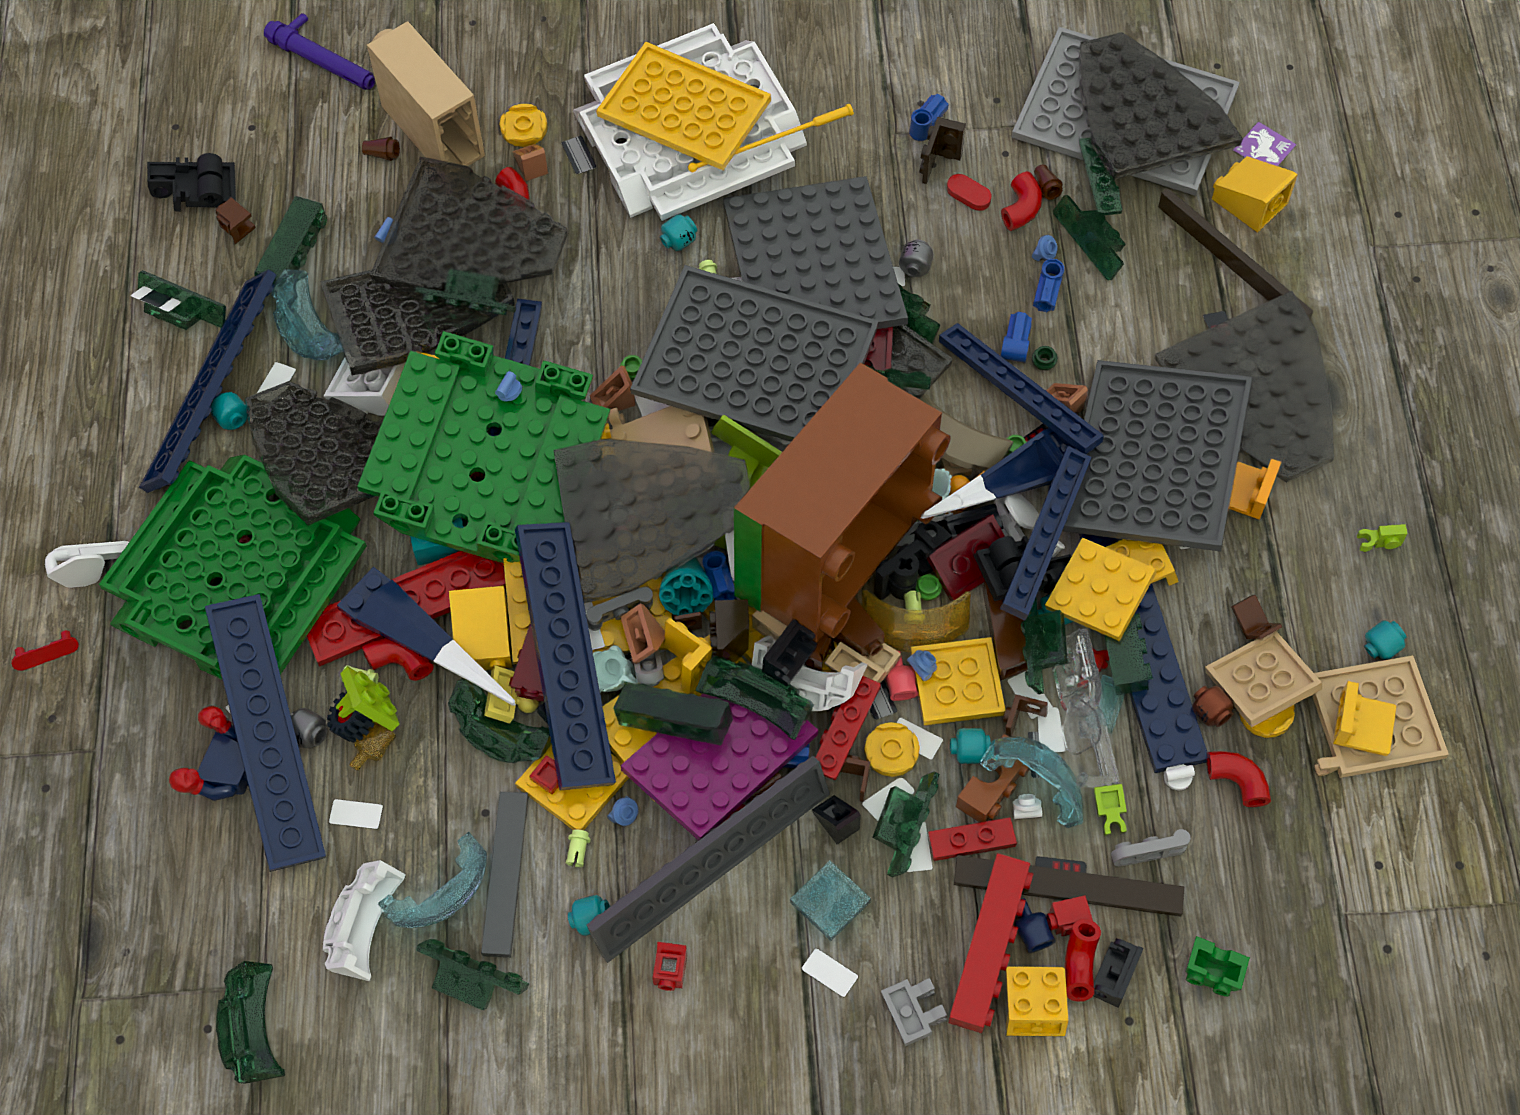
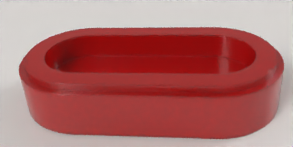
M955 174L948 179L947 192L953 198L977 211L985 210L990 206L992 194L988 188L963 174Z

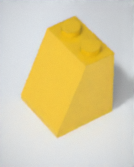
M1246 156L1240 163L1235 162L1226 176H1220L1215 181L1212 200L1258 233L1288 205L1298 174L1294 171Z
M504 586L449 591L453 640L484 670L492 671L495 665L505 669L513 668L508 604Z

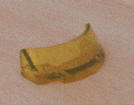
M862 590L861 606L884 632L885 644L895 650L910 652L911 647L947 643L960 635H964L969 630L971 592L965 591L959 598L944 606L927 610H909L889 605L873 596L868 590Z

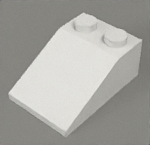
M403 356L345 357L324 397L327 400L365 412L385 416L406 360Z

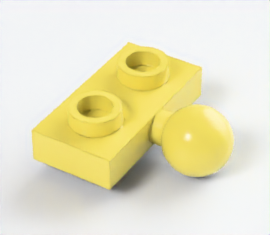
M495 665L491 671V677L515 700V704L522 712H534L538 708L539 701L517 697L515 689L509 686L510 679L514 676L515 671ZM488 692L484 716L510 724L514 719L516 705H511Z

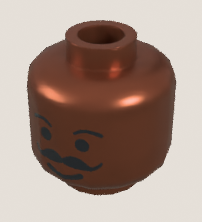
M1203 686L1193 696L1195 701L1192 709L1207 726L1216 725V727H1220L1234 714L1232 712L1234 707L1232 700L1219 686L1210 688Z

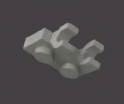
M930 978L912 987L908 979L881 990L883 999L905 1046L932 1035L929 1026L947 1021V1014L942 1004L923 1013L917 1001L918 999H925L935 995V988Z

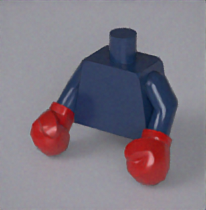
M212 705L205 707L198 713V721L202 726L214 729L216 732L198 771L189 768L175 769L169 776L170 786L177 792L198 794L213 801L233 797L235 794L242 795L245 793L248 783L234 726L221 708Z

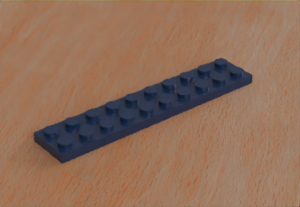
M268 269L245 281L139 486L145 492L149 493L156 489H161L168 484L171 485L179 475L177 469L180 463L187 459L190 453L188 448L191 442L201 432L199 426L202 420L209 416L212 410L210 405L213 399L217 398L222 391L221 383L223 379L233 369L231 363L241 353L244 347L242 344L244 338L253 330L254 325L252 322L262 312L265 297L274 289L273 281L276 274Z
M570 523L517 525L515 534L559 790L614 785L616 779Z
M1079 534L1080 539L1085 538L1104 547L1123 540ZM1151 583L1120 641L1113 638L1112 641L1115 650H1118L1120 654L1119 663L1154 773L1164 772L1167 767L1206 763L1207 749Z
M260 594L206 605L205 612L269 872L324 859L326 854Z

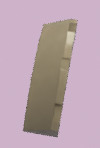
M922 395L921 401L942 412L940 430L951 437L949 446L942 456L944 460L963 468L971 469L974 467L986 471L1008 456L1013 441L984 433L958 421L939 408L929 396Z

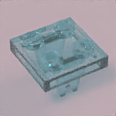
M831 861L824 865L790 898V903L830 941L871 902V898Z

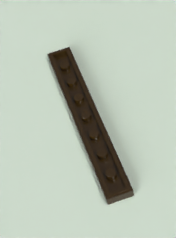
M1168 188L1161 192L1159 209L1300 329L1303 330L1309 325L1313 310L1174 192Z
M957 855L954 885L987 890L995 860ZM1030 865L1028 872L1034 873L1029 890L1023 888L1022 895L1056 900L1086 896L1088 904L1181 917L1183 914L1185 887Z

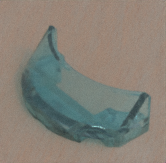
M285 269L274 283L275 286L271 296L276 299L277 308L273 312L274 320L280 335L287 342V345L298 355L314 360H328L355 346L356 342L354 339L340 338L337 333L329 331L319 319L310 297L308 273L305 270Z
M1003 737L991 742L979 764L989 771H994L998 766L1003 765L1006 768H1011L1016 760L1021 761L1059 789L1052 800L1056 805H1059L1061 811L1057 821L1066 828L1083 823L1084 804L1080 786L1071 768L1059 754L1055 753L1045 744L1024 737Z
M467 832L457 841L461 852L460 856L458 855L455 859V862L462 871L420 905H417L410 896L400 901L395 900L391 895H387L378 903L382 914L397 927L404 928L433 925L451 917L471 900L482 882L487 864V852L470 832Z

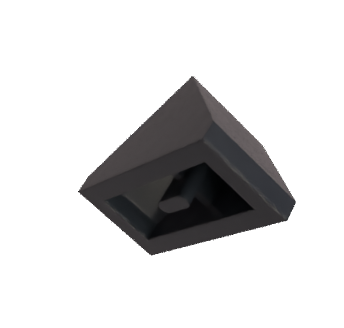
M835 795L812 809L813 814L836 844H839L860 830L861 815L859 811Z

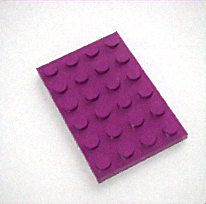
M738 662L621 765V771L699 841L710 830L718 827L816 738L819 730L742 663Z

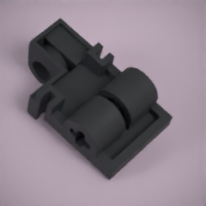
M213 153L200 155L197 162H188V157H185V163H180V157H176V162H147V183L150 194L155 198L162 199L169 197L173 193V209L175 212H181V202H186V207H218L231 197L236 201L235 162H222L221 157Z
M931 520L928 524L920 523L918 529L915 530L914 541L911 544H904L890 560L885 559L877 566L874 595L880 601L890 594L897 599L904 600L906 593L915 591L918 574L923 576L927 572L931 573L933 571L927 558L936 551L938 546L951 539L952 535L935 521ZM925 529L934 530L936 535L932 537Z
M1011 536L1002 537L994 541L989 548L976 551L974 558L994 601L1004 599L1027 544V536H1023L1021 541L1017 542ZM1071 554L1051 558L1038 591L1043 590V588L1045 593L1053 591L1072 557Z

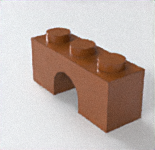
M1003 734L989 753L987 766L997 772L999 779L987 783L972 776L958 795L956 808L979 823L986 822L989 818L993 820L1001 810L1000 802L1004 797L1009 799L1017 787L1015 782L1018 777L1022 776L1024 778L1032 766L1030 762L1032 751L1006 734Z

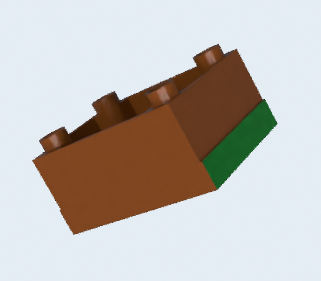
M860 362L734 507V596L740 600L748 599V605L759 612H766L786 626L793 619L797 620L799 624L815 633L816 637L813 641L816 643L824 634L835 638L849 619L851 611L846 606L874 574L877 566L888 557L917 520L928 524L934 518L932 516L922 519L921 515L942 501V496L932 491L935 465L944 455L951 439L950 435L940 430L942 412L890 383L888 378Z

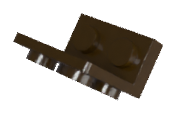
M937 117L935 126L930 125L927 135L929 142L928 145H923L920 157L922 162L919 173L923 174L922 183H928L937 155L947 159L961 160L966 123Z

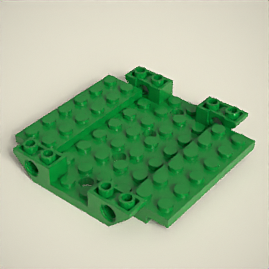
M443 331L435 351V356L439 359L410 351L357 486L358 491L378 496L379 499L373 512L374 516L401 534L500 563H504L503 558H507L506 561L520 562L515 534L517 525L569 522L571 528L610 415V409L582 401L586 399L593 374L543 360L540 369L494 356L493 345ZM508 371L513 372L516 375V380L522 385V391L515 400L501 401L495 392ZM490 427H498L501 429V433L497 436H490L487 430ZM474 472H481L485 475V478L482 481L475 482L471 480L470 476ZM457 518H464L468 521V524L463 528H457L453 525V522Z
M245 454L228 458L220 470L210 465H207L205 468L189 460L179 473L177 479L170 485L99 583L102 590L127 601L113 618L110 625L153 647L161 643L195 660L200 670L222 680L205 606L260 594L281 675L366 549L367 545L364 540L351 535L361 520L332 494ZM272 494H281V498L278 501H268ZM252 535V539L248 543H239L242 536ZM213 578H223L222 582L219 585H209L210 581ZM183 621H193L189 628L179 629Z

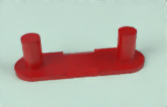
M68 630L61 632L60 640L51 642L49 645L25 652L23 647L16 648V656L12 659L11 664L16 670H26L75 652L79 647V643L76 638L71 637Z

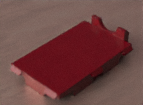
M529 624L523 647L518 653L517 658L519 660L515 673L510 679L509 686L515 689L517 697L544 702L532 627Z

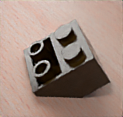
M748 599L716 600L715 611L709 612V630L712 647L711 665H717V675H723L748 650Z

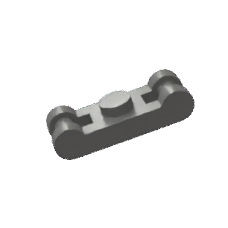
M641 587L589 608L586 612L588 628L592 631H597L601 629L606 621L614 618L620 620L622 615L640 603L645 605L648 610L651 609L653 605L652 590L648 587Z

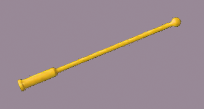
M846 104L845 107L814 117L811 122L740 147L735 154L811 126L819 127L840 118L854 115L851 104ZM692 162L688 165V170L696 172L697 168L708 164Z

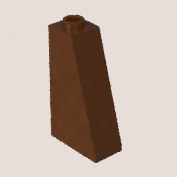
M984 581L983 596L1000 681L1048 663L1051 650L1031 611L1024 621L1001 610L1000 607L1004 599L994 601Z
M853 597L846 606L851 611L846 625L835 638H830L838 644L842 642L862 656H868V654L874 656L883 648L884 632Z

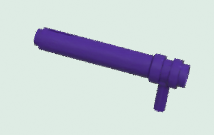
M301 13L289 25L280 21H270L265 26L264 37L271 44L278 45L279 48L287 52L292 51L364 90H370L375 85L376 81L372 72L299 34L297 30L308 21V17L304 13Z

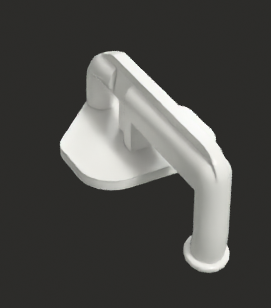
M1020 493L995 499L994 504H996L997 511L1002 520L1004 529L1001 530L1005 537L1011 536L1015 542L1021 541L1025 535L1020 527L1033 529L1039 515L1037 510ZM1060 541L1056 545L1052 558L1062 549H1065L1064 544Z
M117 541L60 546L50 552L45 559L47 576L68 588L94 584L101 577L105 564L104 560L117 559L129 542ZM57 561H65L59 565L57 564Z

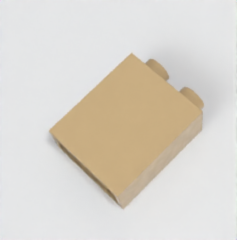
M408 21L395 29H385L379 32L373 41L367 44L382 108L445 180L483 158L485 153L473 93Z

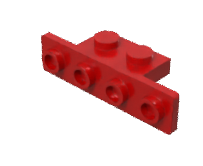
M862 676L854 695L840 706H836L831 717L833 722L829 730L825 729L819 743L821 747L815 757L820 762L825 777L832 780L837 779L881 687L879 682Z

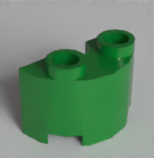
M1196 936L1186 968V981L1197 986L1205 985L1211 987L1215 994L1228 997L1231 991L1242 989L1250 957L1233 950H1222L1216 947L1215 943Z

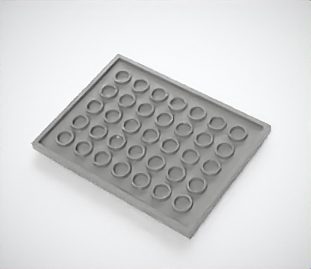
M1059 27L1015 124L1011 138L1196 196L1240 82Z

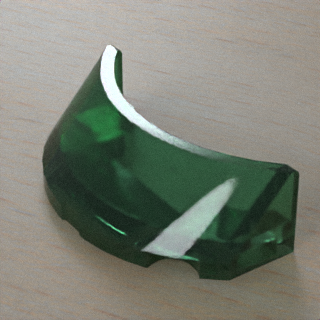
M714 656L707 662L695 690L701 694L733 702L757 713L776 725L793 740H796L814 707L812 701L800 696V691L791 684L787 687L763 673L762 669L741 661L734 663L720 656Z
M464 678L457 681L448 706L450 713H455L461 725L459 731L472 746L484 752L490 758L506 763L532 762L540 759L551 746L549 727H532L512 720L509 724L484 716L487 696L483 689Z
M243 961L227 972L224 979L225 995L218 1001L216 1032L220 1057L225 1069L232 1070L235 1075L234 1080L241 1084L285 1076V1069L278 1064L272 1054L266 1033L265 1005L268 985L273 971L272 964Z

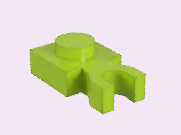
M1122 784L1094 787L1093 792L1098 817L1105 816L1106 819L1103 826L1104 836L1111 834L1110 824L1113 823L1119 826L1120 834L1126 833V824L1120 817V814L1127 812Z

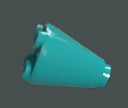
M690 551L686 552L669 566L659 588L660 602L666 610L677 616L703 612L713 601L712 583L697 557Z

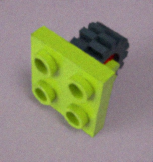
M348 666L340 673L346 688V694L344 692L340 693V699L336 698L333 701L335 706H330L329 711L332 714L327 715V720L330 721L327 723V726L331 732L349 742H356V739L359 741L363 739V734L366 736L369 734L368 728L374 727L375 723L373 722H377L391 731L400 725L396 716L397 710L391 703L389 698L390 692L385 685L380 682H373L364 672H357Z

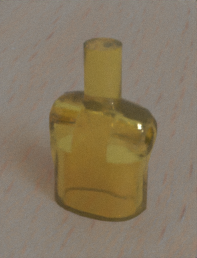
M373 722L375 725L373 728H368L369 734L367 736L363 734V739L360 741L356 739V742H354V746L359 753L349 765L358 771L368 758L373 761L382 759L386 749L396 738V735L391 730L377 722Z

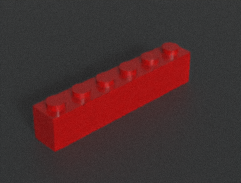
M999 853L996 855L948 1022L950 1024L979 1033L983 1032L984 1025L989 1027L991 1025L995 1010L989 1007L992 997L996 999L999 997L1003 982L997 979L1000 970L1006 971L1010 954L1005 953L1007 944H1014L1018 927L1013 926L1015 916H1022L1026 900L1020 898L1023 888L1029 890L1034 874L1028 872L1029 862Z

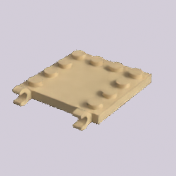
M669 406L625 423L623 413L619 414L617 407L610 410L609 421L613 429H610L611 438L607 440L608 445H613L616 460L612 461L619 500L621 502L628 498L630 499L634 514L633 520L645 518L654 511H663L674 494L679 495L686 501H690L723 488L706 416Z
M1413 655L1314 673L1322 682V690L1311 696L1313 697L1333 756L1317 760L1318 764L1314 765L1317 776H1324L1338 771L1339 777L1343 778L1446 759L1449 755ZM1347 681L1359 683L1358 694H1361L1362 697L1396 705L1391 750L1388 756L1333 744L1340 694Z

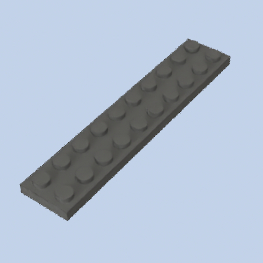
M811 756L805 762L800 763L793 771L777 780L773 786L762 794L754 797L750 803L733 813L718 827L710 830L706 836L694 845L689 846L674 860L666 863L662 869L650 878L642 881L638 887L626 896L619 898L614 905L602 914L595 916L586 926L607 963L828 797L830 793L820 762L814 756Z

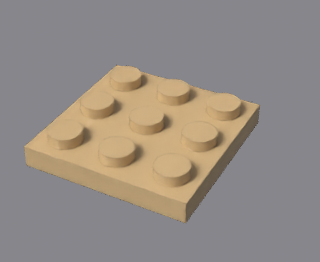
M1277 631L1262 639H1256L1205 666L1206 674L1232 700L1236 710L1251 727L1322 690V682Z

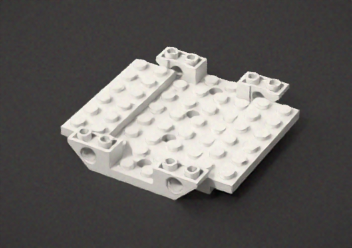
M713 23L658 45L660 48L748 85L759 86L758 89L771 94V102L740 147L800 126L795 108L754 41L745 40L730 46L724 34H720ZM636 54L584 75L585 82L596 101L576 108L573 112L591 146L597 147L609 169L611 183L630 218L653 209L652 204L661 221L794 167L795 160L790 152L807 146L803 130L735 154L724 171L708 164L697 168L696 172H690L688 170L690 163L702 161L597 116V108ZM619 138L627 139L623 144L615 142Z

